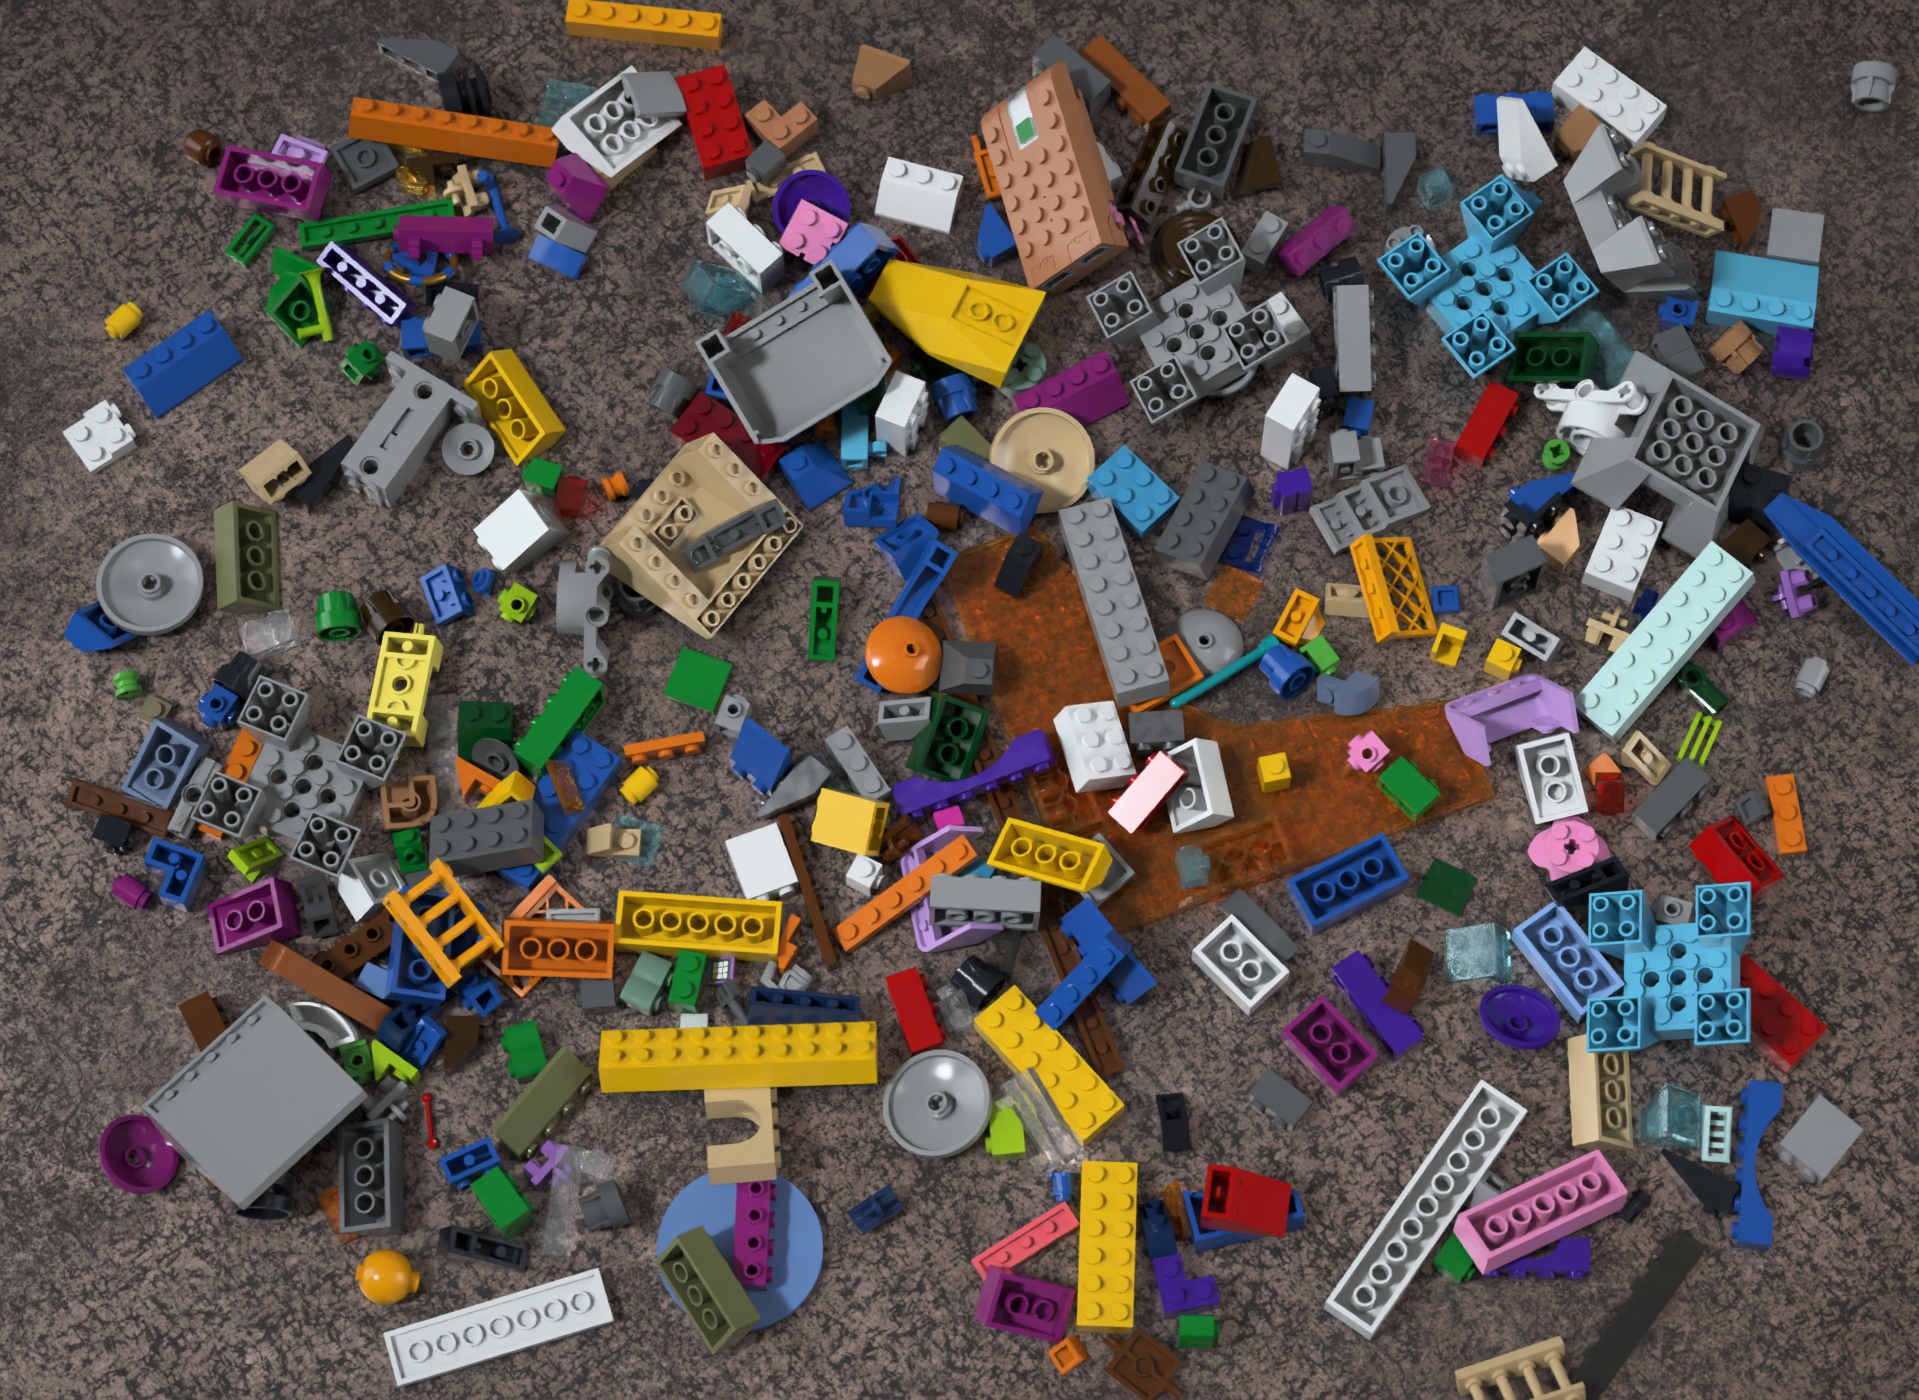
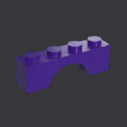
M1562 1237L1558 1247L1548 1256L1538 1259L1522 1256L1484 1274L1483 1278L1497 1279L1499 1275H1511V1279L1516 1280L1527 1279V1276H1539L1540 1280H1554L1555 1276H1566L1567 1280L1570 1281L1583 1280V1277H1588L1590 1273V1238ZM1476 1266V1268H1477V1269H1476V1274H1477V1275H1482V1273L1480 1272V1270H1479L1478 1267Z

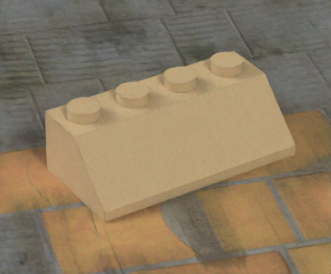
M1587 1034L1568 1038L1567 1056L1569 1060L1571 1137L1573 1146L1586 1150L1634 1149L1629 1051L1587 1053Z

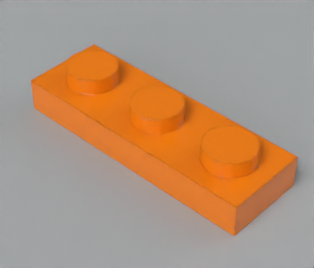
M703 731L623 745L626 762L633 765H642L647 763L648 760L659 758V760H669L674 758L675 755L683 753L686 755H696L701 750L706 749Z
M1784 774L1766 777L1765 783L1769 805L1772 808L1771 816L1779 857L1806 854L1807 846L1794 775Z

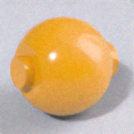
M381 1249L369 1254L364 1259L363 1264H358L355 1280L359 1281L362 1293L370 1301L380 1305H391L401 1301L408 1292L416 1293L420 1272L412 1270L409 1260L400 1252L392 1249Z

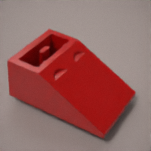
M1208 1164L1201 1212V1228L1285 1238L1292 1185L1237 1167Z

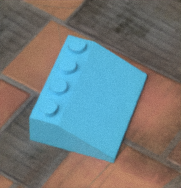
M1715 250L1704 323L1731 327L1741 319L1752 331L1775 335L1778 325L1813 328L1819 267Z

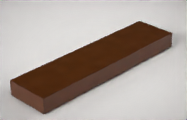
M77 778L72 781L66 802L68 806L98 816L104 813L131 822L134 828L163 838L169 837L170 832L167 830V827L175 811Z

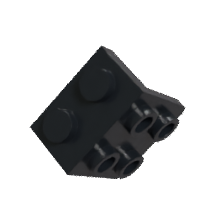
M1558 491L1531 516L1526 514L1510 499L1503 505L1498 526L1501 533L1508 539H1514L1522 535L1527 537L1532 534L1536 539L1541 532L1539 529L1545 524L1550 526L1557 517V512L1562 507L1563 494Z

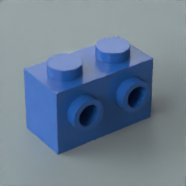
M489 1136L438 1159L452 1191L457 1189L458 1191H464L471 1188L470 1185L496 1166L500 1170L503 1169Z

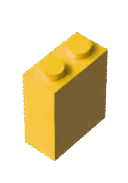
M821 788V793L817 799L816 817L811 828V841L865 856H879L890 803L839 789Z

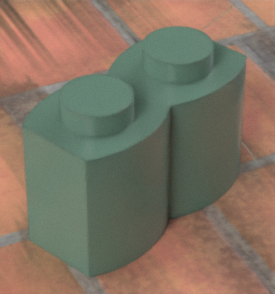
M643 950L619 997L621 1004L648 1016H651L654 1010L658 1012L664 1001L663 991L666 987L670 988L674 976L673 963Z

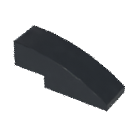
M349 434L307 465L312 473L303 484L292 489L296 500L308 513H311L326 499L342 478L344 472L341 462L354 445Z

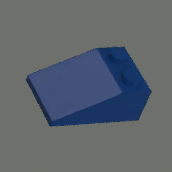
M748 717L744 721L730 756L731 770L740 779L747 778L752 782L751 786L757 793L762 796L767 794L771 797L777 789L775 786L779 779L784 775L788 776L792 771L790 750Z

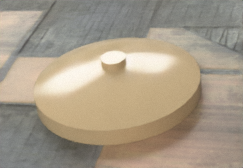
M1038 407L1017 413L1000 427L991 444L989 462L1043 490L1044 492L1035 513L1046 514L1069 507L1084 494L1088 488L1086 486V479L1094 472L1095 454L1088 433L1076 419L1054 408Z

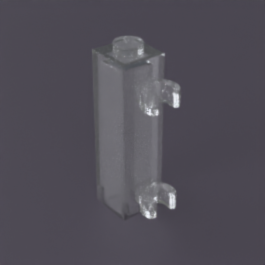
M1033 1066L1017 1073L999 1085L1005 1096L995 1102L1000 1112L1006 1108H1013L1039 1152L1029 1159L1033 1168L1036 1169L1046 1164L1050 1171L1059 1167L1065 1170L1077 1163L1075 1157L1084 1151Z

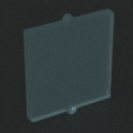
M618 814L614 828L641 829L640 858H609L650 869L655 853L660 849L658 844L664 828Z

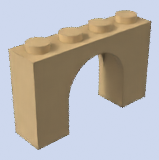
M776 1087L704 1089L707 1119L742 1117L754 1121L760 1127L752 1138L744 1142L707 1146L710 1185L777 1180L776 1168L782 1167L780 1151H775V1146H780L779 1129L774 1130L773 1125L779 1124L778 1108H772V1103L777 1102Z

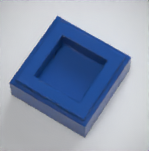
M1458 585L1431 587L1433 614L1460 613Z

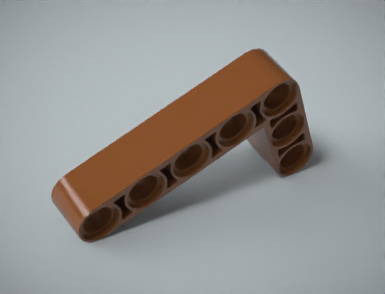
M274 940L270 941L258 964L292 982L375 1032H378L383 1018L394 1011Z

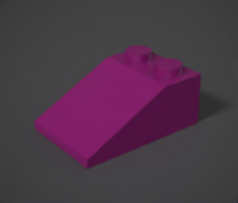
M274 876L207 904L216 955L219 956L269 945L271 940L279 943L301 933L292 883Z
M990 1264L974 1318L986 1327L1060 1343L1076 1290L1016 1270Z

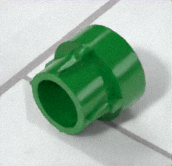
M333 591L322 594L319 599H316L315 622L316 633L319 639L325 641H344L356 638L362 634L360 609L357 608V600L352 593Z

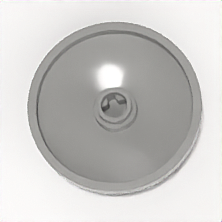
M142 534L124 540L107 554L98 570L96 591L104 613L119 628L137 635H159L180 627L196 612L204 593V575L200 562L194 552L180 540L163 534Z
M931 1050L920 1053L906 1061L890 1079L883 1099L884 1120L893 1138L908 1152L929 1159L947 1158L970 1147L985 1130L992 1111V1092L985 1074L971 1059L950 1050Z

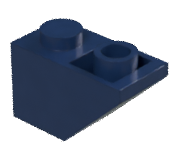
M1150 1200L1144 1204L1136 1205L1146 1249L1151 1262L1155 1258L1178 1254L1174 1228L1164 1200Z

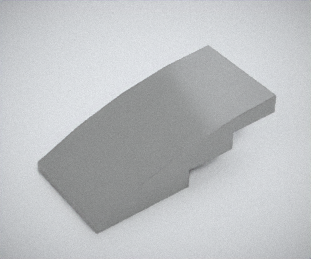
M1404 464L1363 479L1359 485L1337 493L1333 499L1312 506L1309 513L1333 554L1336 555L1350 549L1349 545L1363 534H1372L1373 538H1376L1429 511L1431 506L1408 467Z

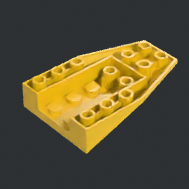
M889 259L867 302L928 355L1001 388L1029 327H1032L1042 307L1047 292L972 272Z

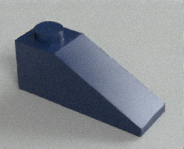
M446 987L445 1000L439 1007L404 1002L383 1018L376 1038L385 1047L397 1054L404 1048L420 1019L428 1015L435 1020L457 998V994Z

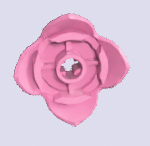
M1575 815L1556 819L1549 829L1540 832L1533 839L1527 851L1534 864L1548 869L1551 881L1611 858L1608 846L1602 837L1595 833L1586 820ZM1571 845L1577 850H1575L1574 854H1568V850H1564V848Z

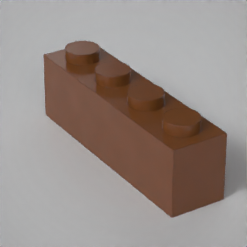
M1101 34L1078 53L1111 80V98L1115 106L1121 111L1125 110L1138 128H1143L1148 132L1152 122L1163 121L1171 114V102Z

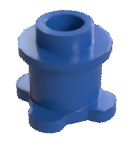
M1047 1173V1178H1053V1192L1050 1193V1196H1055L1057 1202L1072 1201V1196H1078V1192H1075V1178H1080V1173Z

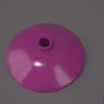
M133 1114L119 1117L106 1127L99 1140L98 1158L104 1173L116 1186L127 1192L135 1194L156 1192L165 1187L177 1171L179 1153L167 1143L147 1116ZM128 1158H132L135 1164L130 1163Z

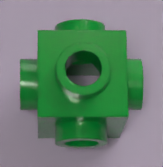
M366 339L360 345L354 343L345 352L347 356L339 366V369L358 386L367 377L371 380L382 370L380 364L385 358L380 349Z

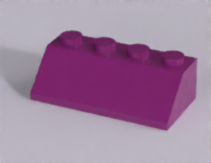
M1105 350L1012 397V409L1015 414L1038 407L1054 408L1072 416L1083 428L1130 405L1118 371Z

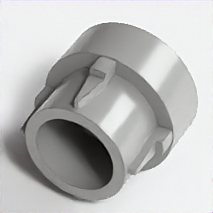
M1863 61L1854 65L1850 90L1852 93L1851 103H1854L1855 107L1866 112H1880L1887 109L1888 104H1891L1892 93L1895 92L1897 70L1892 65L1880 61Z

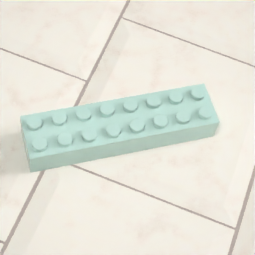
M1711 541L1574 699L1576 712L1616 744L1756 582L1753 572Z

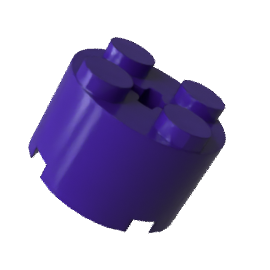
M1790 325L1777 326L1776 347L1773 350L1772 376L1808 381L1813 356L1812 343L1815 341L1814 328Z

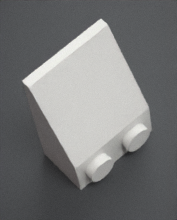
M1504 96L1497 98L1499 155L1503 162L1502 169L1511 179L1534 182L1557 167L1558 164L1524 100Z
M1569 732L1512 745L1518 772L1535 824L1588 812Z

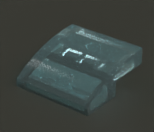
M548 79L537 125L554 127L564 114L599 88Z

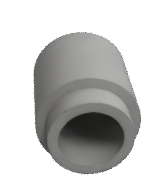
M1813 656L1812 659L1806 658L1794 681L1796 684L1794 690L1805 697L1814 698L1815 694L1820 692L1830 672L1827 662L1816 656Z

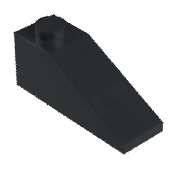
M1613 856L1544 884V889L1557 907L1589 905V894L1628 891L1629 873L1619 859Z
M1663 1148L1658 1160L1695 1207L1700 1209L1701 1213L1710 1219L1716 1220V1218L1722 1220L1739 1184Z
M451 1225L440 1229L435 1256L461 1263L524 1272L529 1245Z

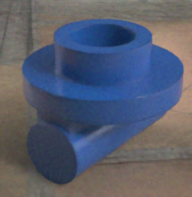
M486 567L478 570L472 578L473 590L485 598H491L498 572Z

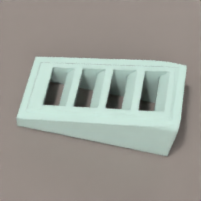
M1702 1105L1701 1161L1730 1163L1733 1107ZM1710 1114L1723 1115V1121L1710 1120ZM1710 1125L1723 1126V1132L1710 1131ZM1709 1136L1723 1137V1143L1709 1142ZM1723 1148V1154L1708 1153V1149Z

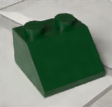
M459 701L457 723L459 758L473 763L472 748L483 738L497 739L513 751L516 718L513 702Z

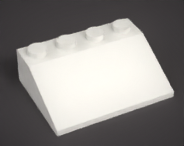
M631 65V66L628 67L626 70H624L622 73H638V72H637V71L634 69V67ZM622 73L564 114L551 129L568 150L577 153L583 160L611 178L682 125L676 116L636 118L632 99H626L621 79Z

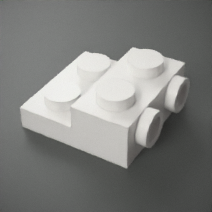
M106 400L83 413L85 418L63 431L65 438L91 475L96 474L136 448L133 440L136 437L135 432L128 423L123 426L119 420L122 417L119 409L114 403L109 406Z

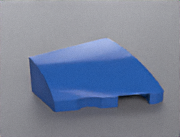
M895 477L894 483L879 487L878 483H875L865 489H855L846 492L843 507L844 525L897 528L902 493V477Z

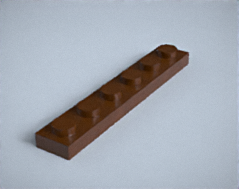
M788 813L779 815L778 823L799 882L802 897L827 973L837 970V960L841 959L837 944L831 945L829 935L833 934L829 920H823L820 912L824 910L820 894L815 895L812 886L816 885L812 869L807 870L804 861L808 860L804 845L799 846L796 836L800 835L796 820L790 821Z

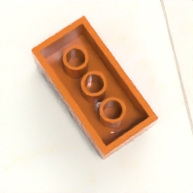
M503 917L502 942L505 946L501 949V974L612 979L615 924L613 921Z

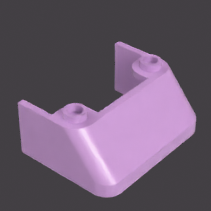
M1524 674L1450 701L1444 706L1446 718L1464 754L1486 767L1491 765L1489 755L1491 742L1529 728H1534L1544 734L1552 733L1558 727H1563L1573 733L1579 732L1573 692L1538 674Z
M948 825L907 849V855L901 858L903 877L960 835L964 834L968 840L983 832L982 827ZM930 895L910 908L917 945L922 952H938L978 944L1004 930L1003 924L969 923L963 927L929 925Z

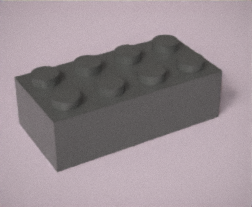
M1208 82L1174 171L1175 185L1190 190L1195 188L1196 192L1205 195L1210 193L1211 197L1223 200L1255 116L1258 98Z
M1202 461L1154 548L1161 564L1208 581L1255 494L1249 478Z
M533 799L431 816L429 865L439 858L442 863L445 862L453 871L452 877L543 862L544 813Z

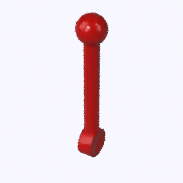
M424 1093L421 1099L425 1103L429 1136L426 1144L429 1149L433 1150L437 1148L438 1142L434 1138L430 1105L432 1095Z

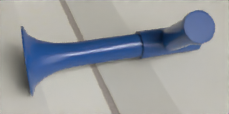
M480 171L477 174V179L488 189L498 222V232L494 235L493 240L499 244L513 242L519 237L520 233L517 229L511 228L507 221L497 177L495 174L488 175L486 171Z

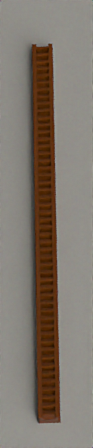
M934 592L917 620L926 624L934 632L942 648L943 640L954 641ZM944 693L947 696L980 707L975 694ZM987 723L972 763L976 775L988 769L1001 758ZM1010 782L1000 785V789L995 792H984L1000 834L1008 817L1026 822ZM1016 874L1018 880H1019L1020 878H1022V877H1025V876ZM1041 881L1038 931L1059 984H1061L1082 960L1076 949L1073 937L1069 940L1059 928L1062 925L1059 919L1064 915L1052 885ZM1093 991L1072 1013V1017L1093 1070L1104 1081L1105 1078L1123 1074L1125 1068Z

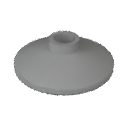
M459 424L449 430L442 442V456L445 463L451 470L461 475H475L484 471L494 457L495 447L493 439L489 432L478 424ZM467 446L474 448V452L471 455H466L464 452Z

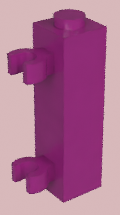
M399 215V226L394 225V241H399V252H409V259H419V252L470 253L472 254V260H482V254H493V218Z

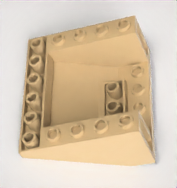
M713 432L686 443L600 545L607 547L611 552L610 574L705 639H710L792 542L804 525ZM773 499L778 500L789 523L767 535L762 533L717 558L718 561L694 573L682 548L722 522Z

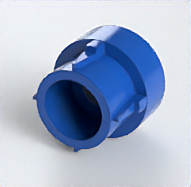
M968 373L954 374L936 381L929 387L934 404L941 408L946 423H953L961 415L967 420L978 413L975 395L977 389L972 375Z
M1282 643L1271 648L1263 656L1259 664V669L1269 678V687L1283 700H1289L1299 695L1310 684L1315 674V667L1302 654H1296Z

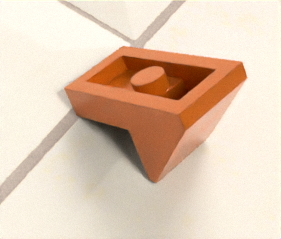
M459 757L455 761L466 804L477 787H479L478 790L482 794L487 796L501 782L499 779Z

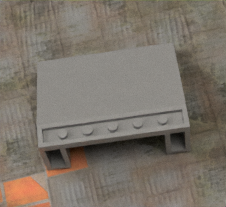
M264 995L146 1101L141 1108L175 1151L239 1207L245 1210L368 1096L276 1003Z

